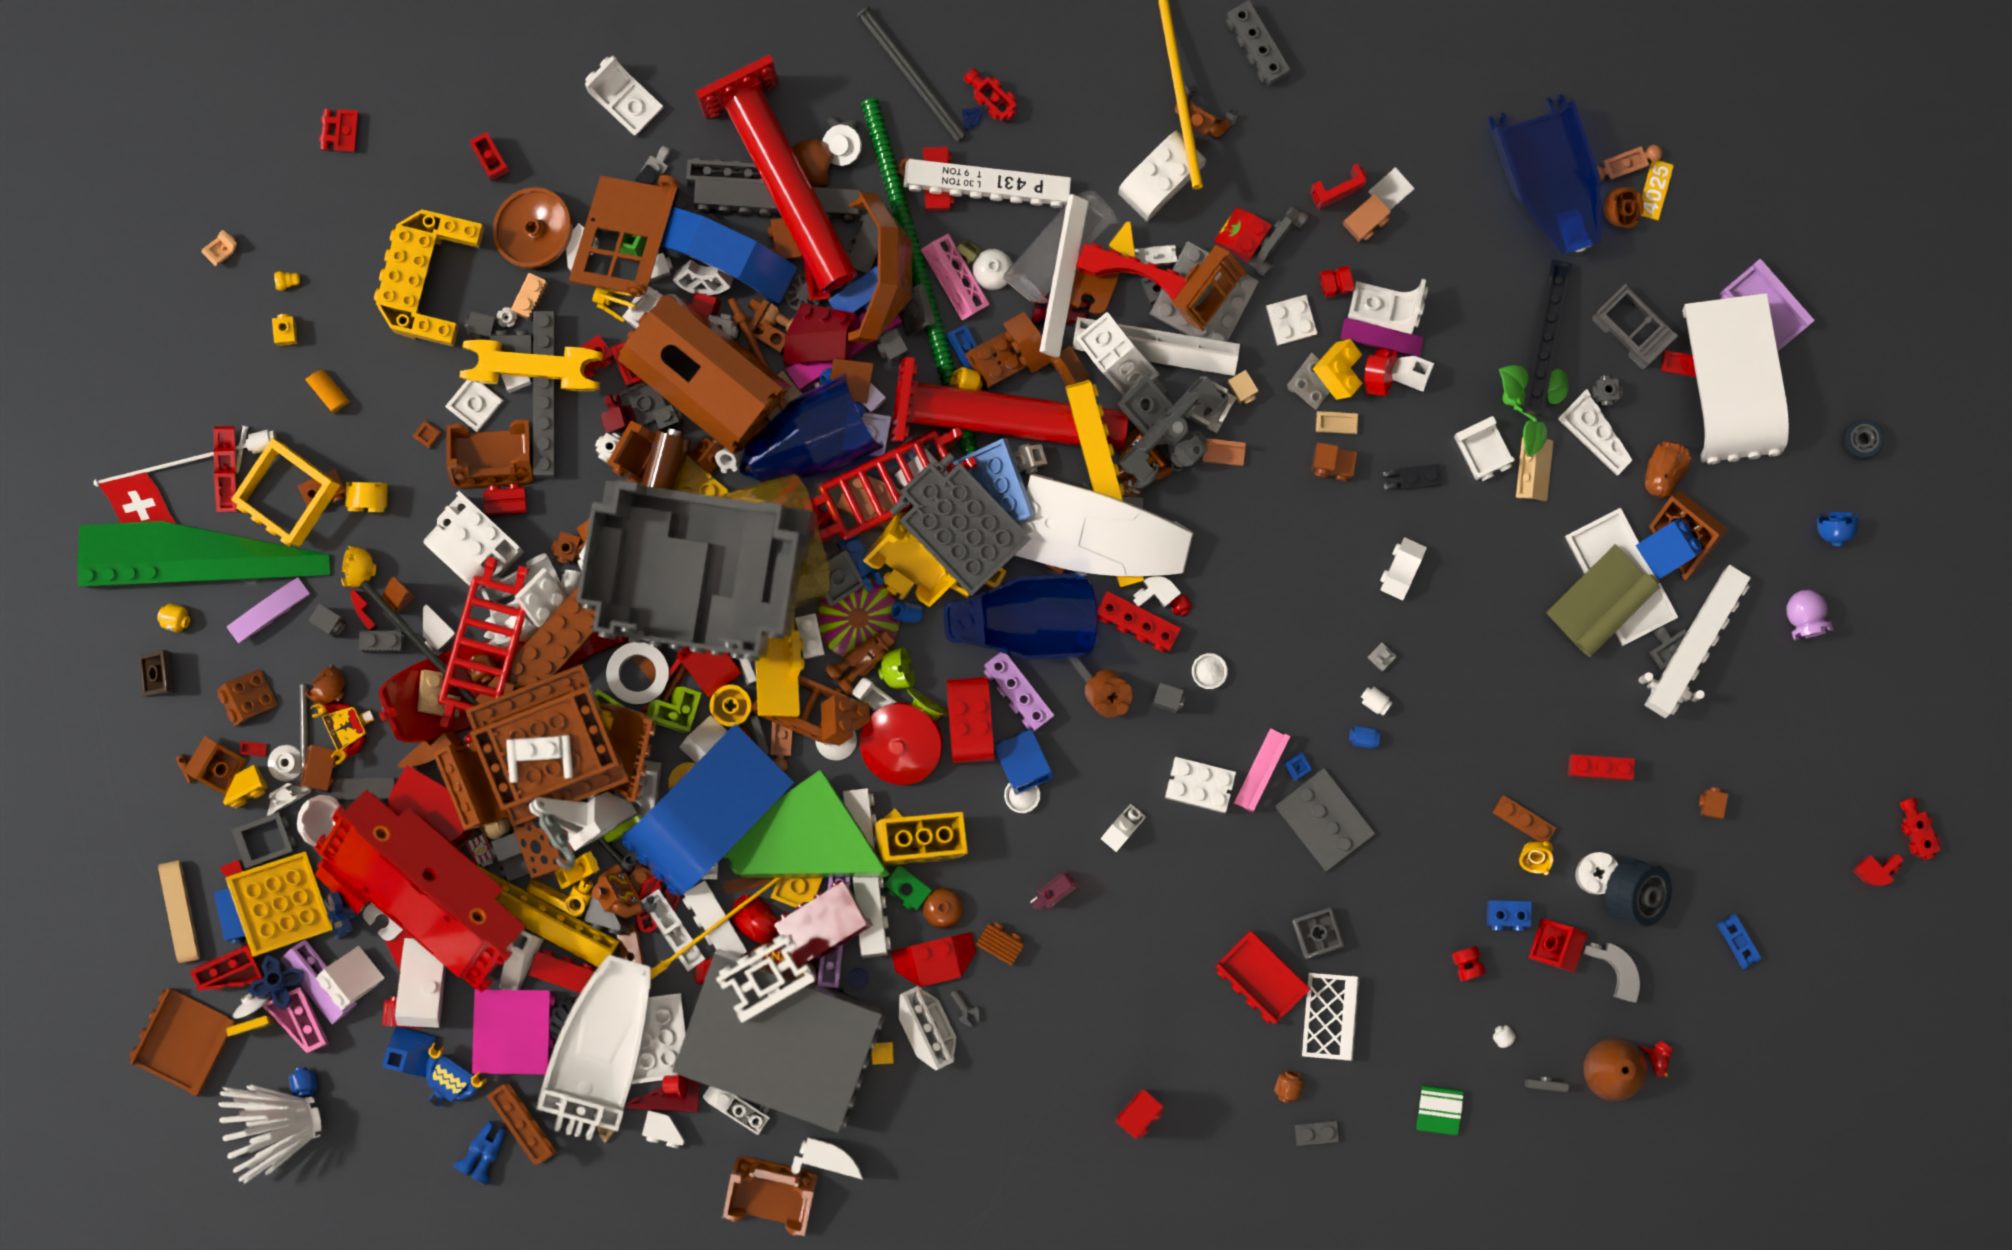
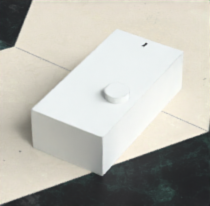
M404 938L395 1011L396 1022L400 1026L439 1028L446 967L418 942L410 938Z

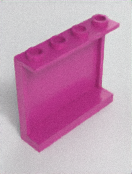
M478 989L474 990L472 1073L546 1075L550 1062V1049H554V1038L551 1037L549 1028L551 1007H555V995H552V991L487 989L481 993Z

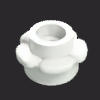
M503 308L496 316L498 324L502 327H512L517 319V314L512 312L511 308Z

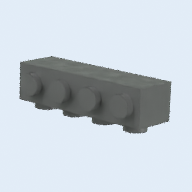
M1248 0L1229 11L1226 22L1231 30L1236 31L1238 35L1236 39L1242 48H1246L1249 62L1252 65L1255 64L1258 68L1257 74L1260 80L1266 82L1269 86L1290 73V68L1251 2Z
M701 158L687 159V186H695V179L764 184L754 163H746L744 161L726 162L720 159L713 161Z

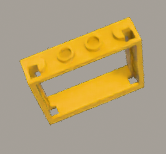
M272 438L231 500L238 504L236 506L238 510L245 514L247 512L250 513L253 521L260 525L262 523L266 525L265 530L269 533L281 536V542L289 547L291 544L300 547L341 485L287 445ZM278 453L322 484L290 534L247 503V500Z

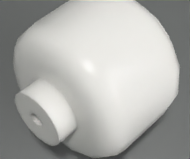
M1508 1025L1498 1026L1495 1029L1496 1033L1493 1034V1039L1499 1047L1506 1048L1514 1043L1516 1035Z

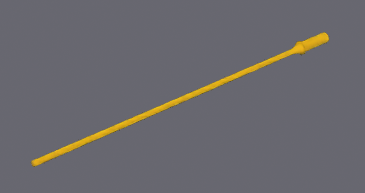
M782 878L773 879L672 957L661 961L650 970V981L667 969L673 960Z

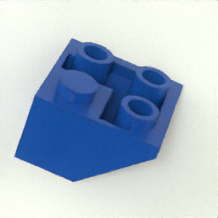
M396 1026L387 1046L382 1067L426 1078V1063L429 1058V1049L435 1043L436 1037Z

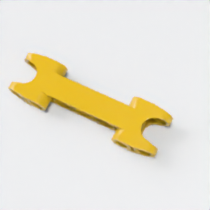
M468 340L463 342V349L476 352L479 356V361L473 369L460 371V378L483 384H498L499 375L560 379L562 380L561 389L581 392L600 390V382L586 379L584 369L590 362L603 360V353L579 347H565L564 357L501 352L502 342Z

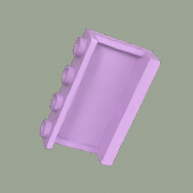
M1759 259L1720 293L1722 295L1721 299L1767 293L1778 352L1808 327L1814 319L1767 265Z

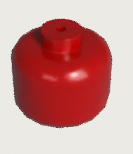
M1180 594L1171 601L1170 607L1174 615L1184 617L1189 614L1188 611L1192 609V604L1188 596Z

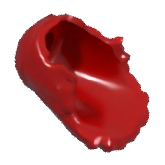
M754 894L750 896L742 895L741 898H738V901L734 902L731 911ZM760 897L755 898L730 917V923L734 928L741 931L745 937L757 943H771L779 935L774 925L778 922V919L775 917L770 905L763 902Z

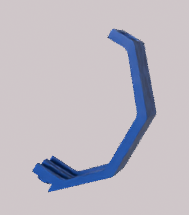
M671 208L660 247L701 261L742 281L763 294L767 301L773 304L774 302L781 303L798 268L797 266L759 242L709 218L679 208Z

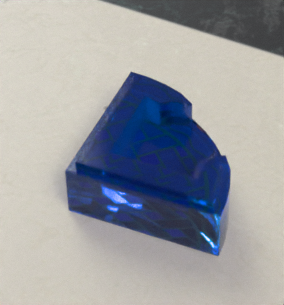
M982 107L962 109L964 131L972 129L979 123L982 117Z

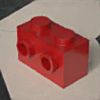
M599 334L580 347L603 353V360L590 362L586 365L584 369L586 379L592 378L596 374L595 371L600 367L604 369L613 362L612 359L615 358Z

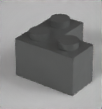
M515 833L492 841L493 847H490L493 858L502 864V867L499 869L504 880L507 879L508 882H513L530 875Z

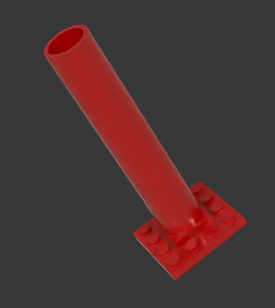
M769 54L695 92L706 119L718 117L722 114L721 111L723 110L728 112L820 292L825 293L851 281L857 275V271L763 90H772L779 83L774 62Z
M905 357L900 361L889 443L904 441V438H908L909 425H906V423H916L952 429L959 427L960 430L1081 446L1070 403L922 383L912 380V377L916 376L917 363H914L915 358ZM1102 408L1104 416H1101L1102 425L1106 424L1109 436H1106L1107 443L1112 444L1113 451L1122 452L1126 439L1128 417L1122 410Z

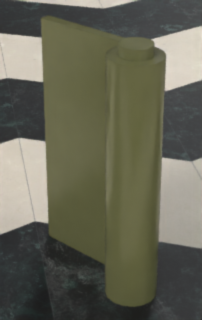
M1614 544L1546 614L1584 654L1591 657L1660 588V581L1653 574H1643L1627 555Z

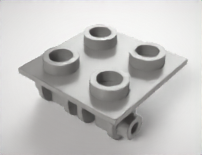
M1311 353L1288 383L1287 389L1292 393L1295 392L1314 410H1317L1330 391L1313 370V367L1320 359Z

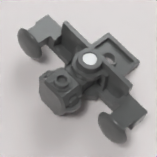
M1143 375L1116 403L1144 435L1118 462L1126 473H1132L1137 478L1134 484L1135 488L1140 489L1148 486L1159 473L1158 466L1151 467L1146 461L1150 457L1148 453L1156 445H1169L1170 460L1176 467L1191 466L1207 452L1205 436L1200 431H1188L1184 416L1196 404H1201L1202 402L1207 407L1203 413L1207 417L1216 415L1226 406L1228 395H1220L1215 389L1216 386L1208 377H1200L1173 405L1147 375ZM1143 399H1147L1149 403L1146 410H1143L1140 405Z

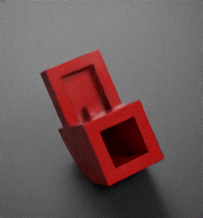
M1377 349L1374 356L1369 355L1365 366L1367 394L1387 395L1393 384L1391 369L1398 359L1397 351Z
M1894 854L1881 866L1872 856H1867L1852 871L1864 883L1871 886H1882L1894 881L1889 873L1894 874L1901 868L1900 863L1903 859L1899 854Z

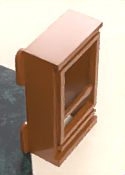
M1215 245L1202 264H1196L1186 276L1185 282L1187 284L1172 302V305L1186 320L1187 324L1203 332L1205 330L1203 327H1206L1236 287V283L1240 281L1239 279L1245 277L1247 273L1231 252ZM1219 272H1221L1222 274L1219 276L1218 280L1216 281V280H1215V277L1218 275ZM1209 285H1213L1214 287L1203 302L1194 309V305Z

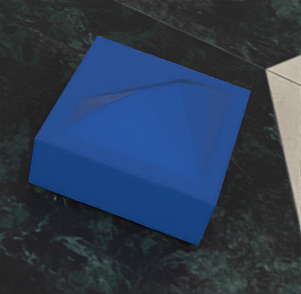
M1303 752L1284 762L1294 781L1313 770Z

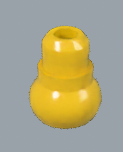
M282 271L274 273L276 289L279 291L300 284L298 273L289 274V272L284 273Z

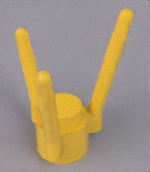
M597 287L592 302L597 303V308L603 309L621 322H625L623 317L605 305H610L611 301L635 308V304L613 297V294L632 295Z

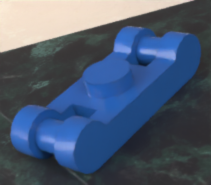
M1735 913L1730 915L1729 919L1724 922L1721 920L1716 923L1717 928L1728 943L1742 970L1749 968V965L1753 962L1758 963L1762 960ZM1734 926L1737 931L1730 934L1728 928ZM1748 949L1750 955L1744 958L1742 952Z

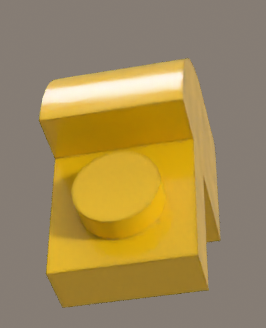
M590 851L575 859V864L571 869L562 868L554 872L561 889H565L580 882L581 878L587 879L593 876L600 869L597 859Z

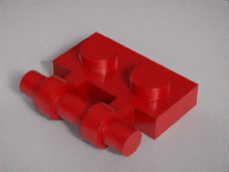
M324 109V114L321 117V124H323L322 135L319 136V142H321L320 150L328 151L329 143H334V151L355 153L359 112L337 109V117H332V110ZM331 125H336L335 135H330Z

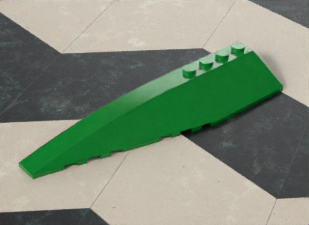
M164 521L80 525L77 561L79 587L331 575L329 554Z

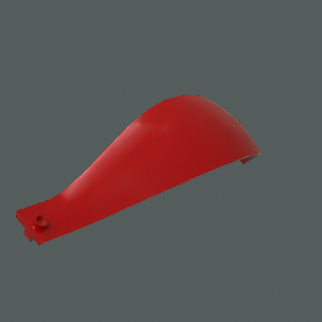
M595 632L560 672L570 669L594 654L625 643L627 641L626 637L616 635V639L600 637L598 636L599 632ZM529 639L526 642H518L515 655L529 641ZM467 646L461 647L460 658L469 660L474 655L483 653L492 658L496 668H503L505 657ZM452 650L436 656L448 666ZM425 659L394 675L378 691L383 712L379 714L382 721H388L397 740L405 743H419L436 740L443 733L452 730L455 733H459L472 728L466 711L459 710V717L453 718L451 728L439 726L442 716L417 711L421 671L440 672L429 659ZM456 665L454 675L458 679L474 683L467 668ZM450 685L449 695L460 696V701L469 703L454 686ZM470 691L475 696V698H477L480 694Z

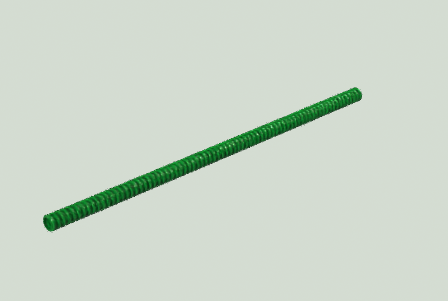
M866 99L861 103V106L864 107L863 112L866 113L864 117L867 119L866 124L869 125L868 130L871 131L870 137H873L871 141L875 144L873 148L876 149L875 155H878L876 159L880 162L878 164L881 167L880 173H883L882 179L885 180L884 185L887 186L885 190L888 192L887 197L890 198L889 203L892 204L890 208L894 211L892 213L893 216H895L896 220L913 241L912 283L915 284L914 286L924 284L934 315L935 324L927 327L926 331L929 332L927 336L931 339L929 343L932 344L931 350H934L932 354L936 357L934 359L937 362L936 368H939L938 374H941L940 380L943 381L941 385L952 387L950 380L956 367L953 366L954 360H951L953 356L949 353L951 349L948 348L949 342H946L947 336H944L945 330L942 329L944 325L940 322L942 318L939 317L940 312L937 311L938 305H935L937 301L933 298L935 294L932 293L933 287H930L931 281L928 280L930 278L927 275L928 269L925 268L926 263L923 262L924 257L921 256L922 251L919 249L921 245L918 244L919 238H916L917 232H914L916 228L912 225L914 221L911 220L912 214H909L910 208L907 207L909 205L906 201L907 196L904 195L905 190L902 189L903 184L900 183L902 180L898 176L900 172L897 171L898 166L895 165L896 159H893L895 155L891 152L893 148L890 147L891 141H888L889 135L886 134L888 132L885 129L886 123L883 122L884 117L881 116L882 111L879 110L881 108L878 104L879 99ZM961 430L964 437L958 441L960 442L959 448H962L961 454L966 456L977 451L979 447L976 446L977 440H974L975 434L972 431Z

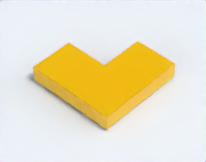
M263 1016L228 1027L226 1031L228 1036H234L273 1025L275 1021L272 1016Z

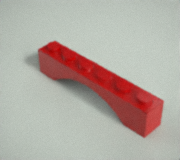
M1084 243L1076 263L1078 271L1097 278L1113 273L1141 275L1159 285L1168 294L1172 302L1187 284L1185 278L1178 276L1179 273L1174 270L1167 269V271L1159 269L1158 265L1150 262L1146 265L1141 263V260L1136 257H1123L1120 252L1112 249L1110 251L1103 250L1102 246L1091 243V245Z

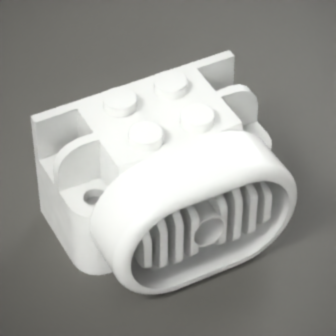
M458 491L456 493L458 497L449 506L444 508L445 510L437 519V526L424 539V544L469 586L474 576L483 577L487 557L499 560L493 578L503 576L524 554V551Z

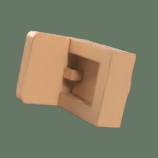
M222 230L218 238L202 249V253L216 267L234 253L237 244L230 234Z

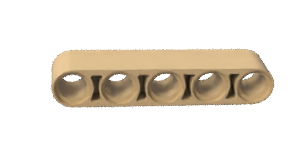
M180 860L159 864V875L177 961L179 964L200 960V951L182 863Z

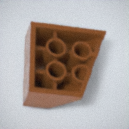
M1680 490L1669 498L1649 527L1653 533H1656L1680 517L1689 524L1691 533L1700 541L1704 552L1678 567L1686 581L1707 559L1728 529Z

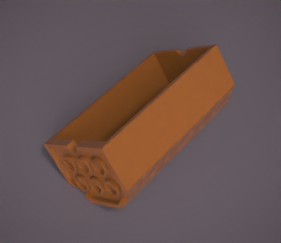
M678 294L663 295L649 313L645 312L641 316L639 326L636 329L633 328L626 336L628 340L620 350V355L617 359L731 453L740 452L745 448L762 426L764 420L772 413L791 388L782 378ZM667 345L677 346L701 366L690 382L663 361L662 351Z

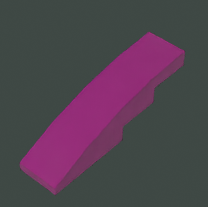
M1345 318L1340 340L1351 339L1353 342L1360 343L1363 346L1397 351V354L1420 358L1424 337Z

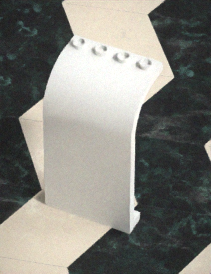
M1767 293L1685 304L1682 311L1683 317L1687 321L1704 418L1705 442L1700 455L1701 462H1708L1709 465L1719 463L1720 460L1735 462L1743 457L1756 459L1765 454H1769L1771 457L1780 455L1788 442V410Z

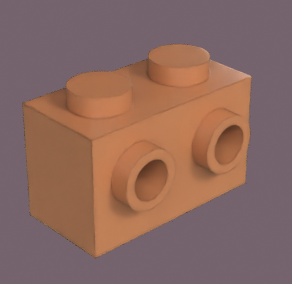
M1373 194L1344 220L1343 225L1358 242L1362 239L1367 241L1375 233L1373 230L1378 225L1382 227L1390 220L1388 216L1391 211Z

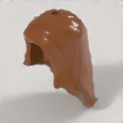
M1665 441L1657 445L1652 458L1649 459L1645 476V488L1651 495L1658 498L1671 496L1678 482L1686 475L1687 469L1690 466L1692 457L1689 455V450L1673 441Z

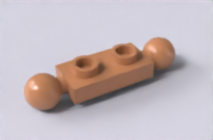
M1651 145L1644 152L1641 146L1603 161L1604 168L1599 166L1593 167L1589 172V177L1593 182L1599 183L1604 180L1606 175L1612 181L1649 166L1648 159L1651 161L1659 160L1663 154L1662 149L1658 145Z
M772 722L770 755H776V759L773 762L785 773L788 769V762L785 760V756H791L793 731Z

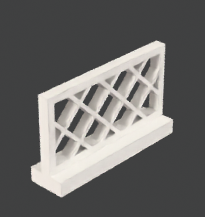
M1317 973L1308 974V986L1311 989L1307 992L1302 1056L1353 1061L1360 977ZM1313 978H1322L1327 985L1317 992L1312 987ZM1326 979H1333V980H1332L1330 983H1328ZM1336 980H1346L1345 989L1340 994L1331 986ZM1329 987L1336 997L1327 1004L1320 994ZM1318 996L1325 1006L1315 1013L1311 1008V1002ZM1337 999L1344 1004L1343 1010L1338 1015L1329 1007ZM1328 1008L1334 1015V1018L1325 1025L1318 1015ZM1310 1011H1311V1012L1313 1013V1015H1314V1016L1311 1017V1018H1310ZM1314 1018H1317L1324 1027L1314 1034L1309 1029V1023ZM1337 1019L1342 1025V1031L1335 1036L1328 1026ZM1324 1029L1333 1037L1325 1045L1316 1037ZM1309 1033L1312 1035L1310 1039H1308ZM1315 1039L1322 1048L1316 1053H1308V1043ZM1334 1040L1340 1045V1055H1331L1326 1049ZM1325 1050L1327 1054H1320V1052Z

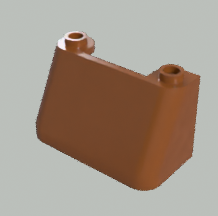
M517 419L510 424V430L478 433H469L468 428L460 423L447 425L446 467L451 485L455 488H476L530 483L533 480V463L529 420Z
M746 1156L738 1157L731 1173L722 1218L738 1222L747 1214L786 1223L785 1228L791 1235L804 1236L818 1176L809 1170L800 1169V1172L795 1174L792 1172L791 1166Z

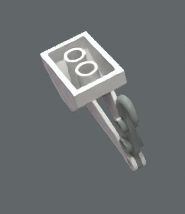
M605 792L601 795L595 794L587 798L588 803L538 797L529 804V808L533 814L540 817V826L545 830L552 845L560 849L567 858L568 863H563L560 859H557L558 865L564 869H571L575 864V856L570 849L569 843L574 851L622 825L637 814L631 803L609 792Z

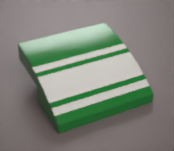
M1422 1085L1416 1130L1458 1135L1463 1090Z

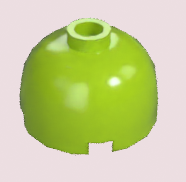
M904 647L889 651L883 657L881 667L878 668L880 679L885 680L886 684L891 688L898 690L913 687L915 684L914 670L910 671L909 665L912 661Z

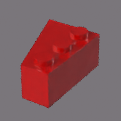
M248 943L196 966L190 971L198 991L250 985L255 980L264 979L265 976L257 957H252Z

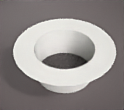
M642 642L628 643L617 649L611 656L606 669L607 682L611 691L619 699L631 704H643L654 700L664 690L668 681V665L664 656L652 645ZM636 656L650 659L656 669V677L653 684L648 689L640 692L625 688L620 677L624 663Z

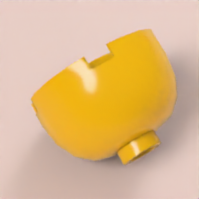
M348 546L349 550L345 552L342 572L346 574V578H341L342 586L358 588L361 587L360 584L364 580L369 581L371 576H375L376 564H373L372 556L365 549Z

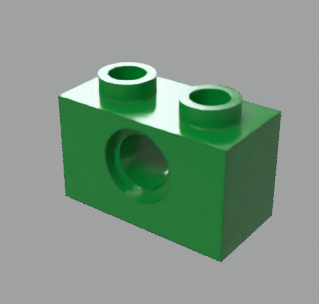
M898 865L884 884L887 887L885 892L893 898L899 896L903 899L901 904L910 911L913 908L918 910L932 891L900 865ZM908 883L913 887L910 895H903L901 893V886Z

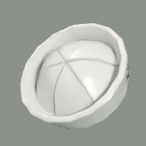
M1206 653L1200 655L1194 661L1192 676L1199 686L1205 689H1214L1221 686L1227 678L1228 668L1226 662L1220 656L1214 653Z
M1008 783L1004 798L1011 810L1017 813H1027L1037 807L1041 792L1039 787L1036 786L1015 795L1010 783Z

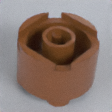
M1105 669L1098 671L1097 675L1092 679L1090 678L1085 686V696L1088 702L1102 716L1115 717L1124 715L1132 701L1130 685L1113 670Z

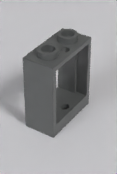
M277 812L231 829L245 869H251L296 852L294 848L297 846L293 834L290 835L287 827H290L286 815L283 816L282 813ZM276 820L286 848L254 860L244 832Z

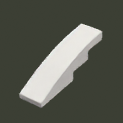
M658 889L649 895L655 897L653 903H657L654 912L648 913L676 954L692 942L693 939ZM693 945L678 957L687 971H690L705 960L696 945Z

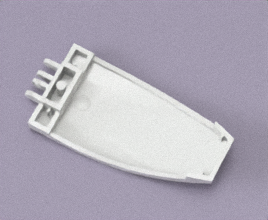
M1038 474L1030 475L1026 492L1035 516L1019 522L1018 525L1032 539L1015 556L1063 569L1111 576H1158L1179 574L1185 571L1194 532L1177 521L1172 522L1152 512L1092 490L1056 481L1053 478Z
M608 955L577 998L555 1044L536 1105L538 1110L557 1114L554 1131L558 1132L561 1128L563 1117L570 1118L566 1127V1134L571 1135L575 1120H577L574 1132L575 1137H579L581 1134L583 1122L590 1124L586 1133V1140H591L595 1126L618 1131L643 1034L648 992L650 989L649 966Z

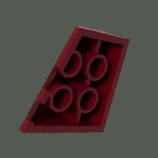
M802 303L785 335L784 366H792L793 363L808 365L814 361L829 363L833 362V358L847 360L855 342L848 341V333L861 327L856 314Z

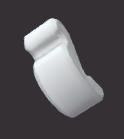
M862 678L852 691V694L859 701L869 703V708L874 712L887 704L897 703L867 678Z

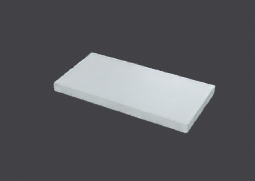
M1621 508L1565 536L1584 574L1614 544L1627 555L1643 574H1653L1635 546L1639 542ZM1660 583V588L1615 632L1622 646L1678 618Z

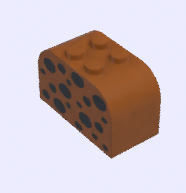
M539 816L513 826L532 879L538 880L562 869L556 862L557 859H560L563 863H568L563 852L552 845L545 830L541 828ZM569 843L570 849L572 850L576 858L577 850L574 851L571 844Z

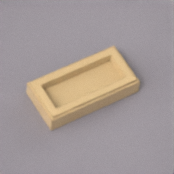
M1317 411L1316 433L1357 435L1358 413Z

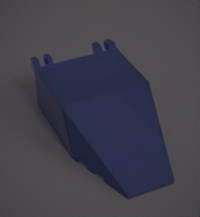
M1559 94L1558 102L1562 110L1556 111L1551 98H1547L1546 103L1550 114L1509 126L1506 115L1503 112L1500 113L1503 129H1501L1500 125L1496 126L1495 119L1492 116L1488 117V123L1511 192L1559 253L1564 255L1601 243V177L1575 102L1572 101L1568 104L1563 94Z

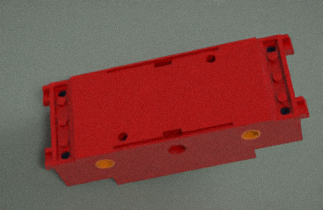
M367 789L346 810L342 809L343 805L338 806L333 814L334 816L331 818L335 825L327 839L325 834L321 835L316 843L317 845L314 847L318 854L333 866L332 869L458 978L461 976L481 993L487 990L494 981L488 977L499 965L510 958L513 953L510 951L526 928L519 918L513 916L503 904L496 901L504 889L409 807L398 817L391 808L385 806L375 794L370 793Z

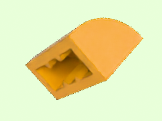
M324 369L316 371L305 379L334 414L350 402Z

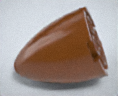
M1617 1038L1603 1040L1594 1045L1586 1055L1583 1065L1585 1080L1590 1090L1598 1097L1608 1101H1622L1636 1095L1645 1084L1648 1073L1647 1062L1640 1049L1631 1042Z

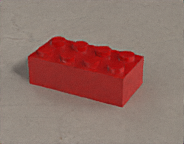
M1141 1089L1114 1121L1133 1138L1136 1139L1138 1136L1142 1138L1149 1130L1147 1125L1151 1121L1156 1122L1163 1114L1161 1111L1163 1106L1145 1090Z

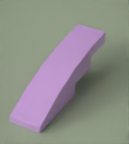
M297 577L229 624L227 629L239 644L271 624L273 620L289 611L292 606L307 598L310 593Z

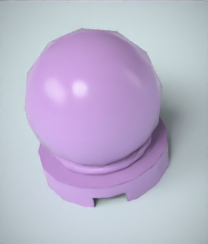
M1801 590L1789 599L1786 607L1787 617L1790 623L1797 627L1796 630L1791 632L1793 640H1799V636H1805L1807 639L1825 634V629H1828V631L1834 630L1832 621L1827 622L1825 620L1828 614L1827 603L1818 592Z

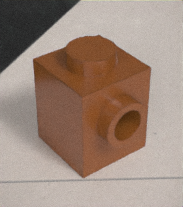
M1715 787L1704 791V794H1701L1699 798V806H1702L1700 815L1723 819L1728 794L1723 793V789Z

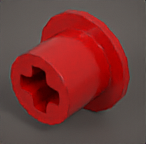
M679 1074L665 1075L662 1084L664 1094H678L680 1098L685 1097L686 1077Z

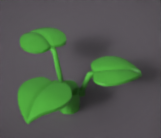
M1510 365L1499 369L1504 388L1503 402L1506 405L1514 406V410L1523 413L1521 406L1524 404L1526 394L1524 387H1526L1529 381L1528 373L1522 366ZM1553 369L1547 394L1550 403L1558 404L1564 400L1568 393L1569 380L1564 371ZM1523 413L1532 419V421L1526 422L1523 430L1526 455L1531 457L1545 445L1547 429L1543 422H1537L1536 417Z

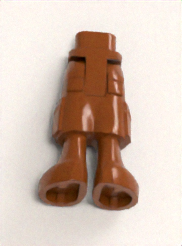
M884 630L881 634H875L874 637L869 638L861 645L845 654L846 659L842 662L828 664L825 670L835 681L838 680L840 687L850 696L854 689L853 683L859 675L866 677L873 671L875 665L886 655L887 651H890L889 647L896 641ZM850 666L855 667V668H854L853 670H851L849 673H847L846 675L842 676V674H843Z

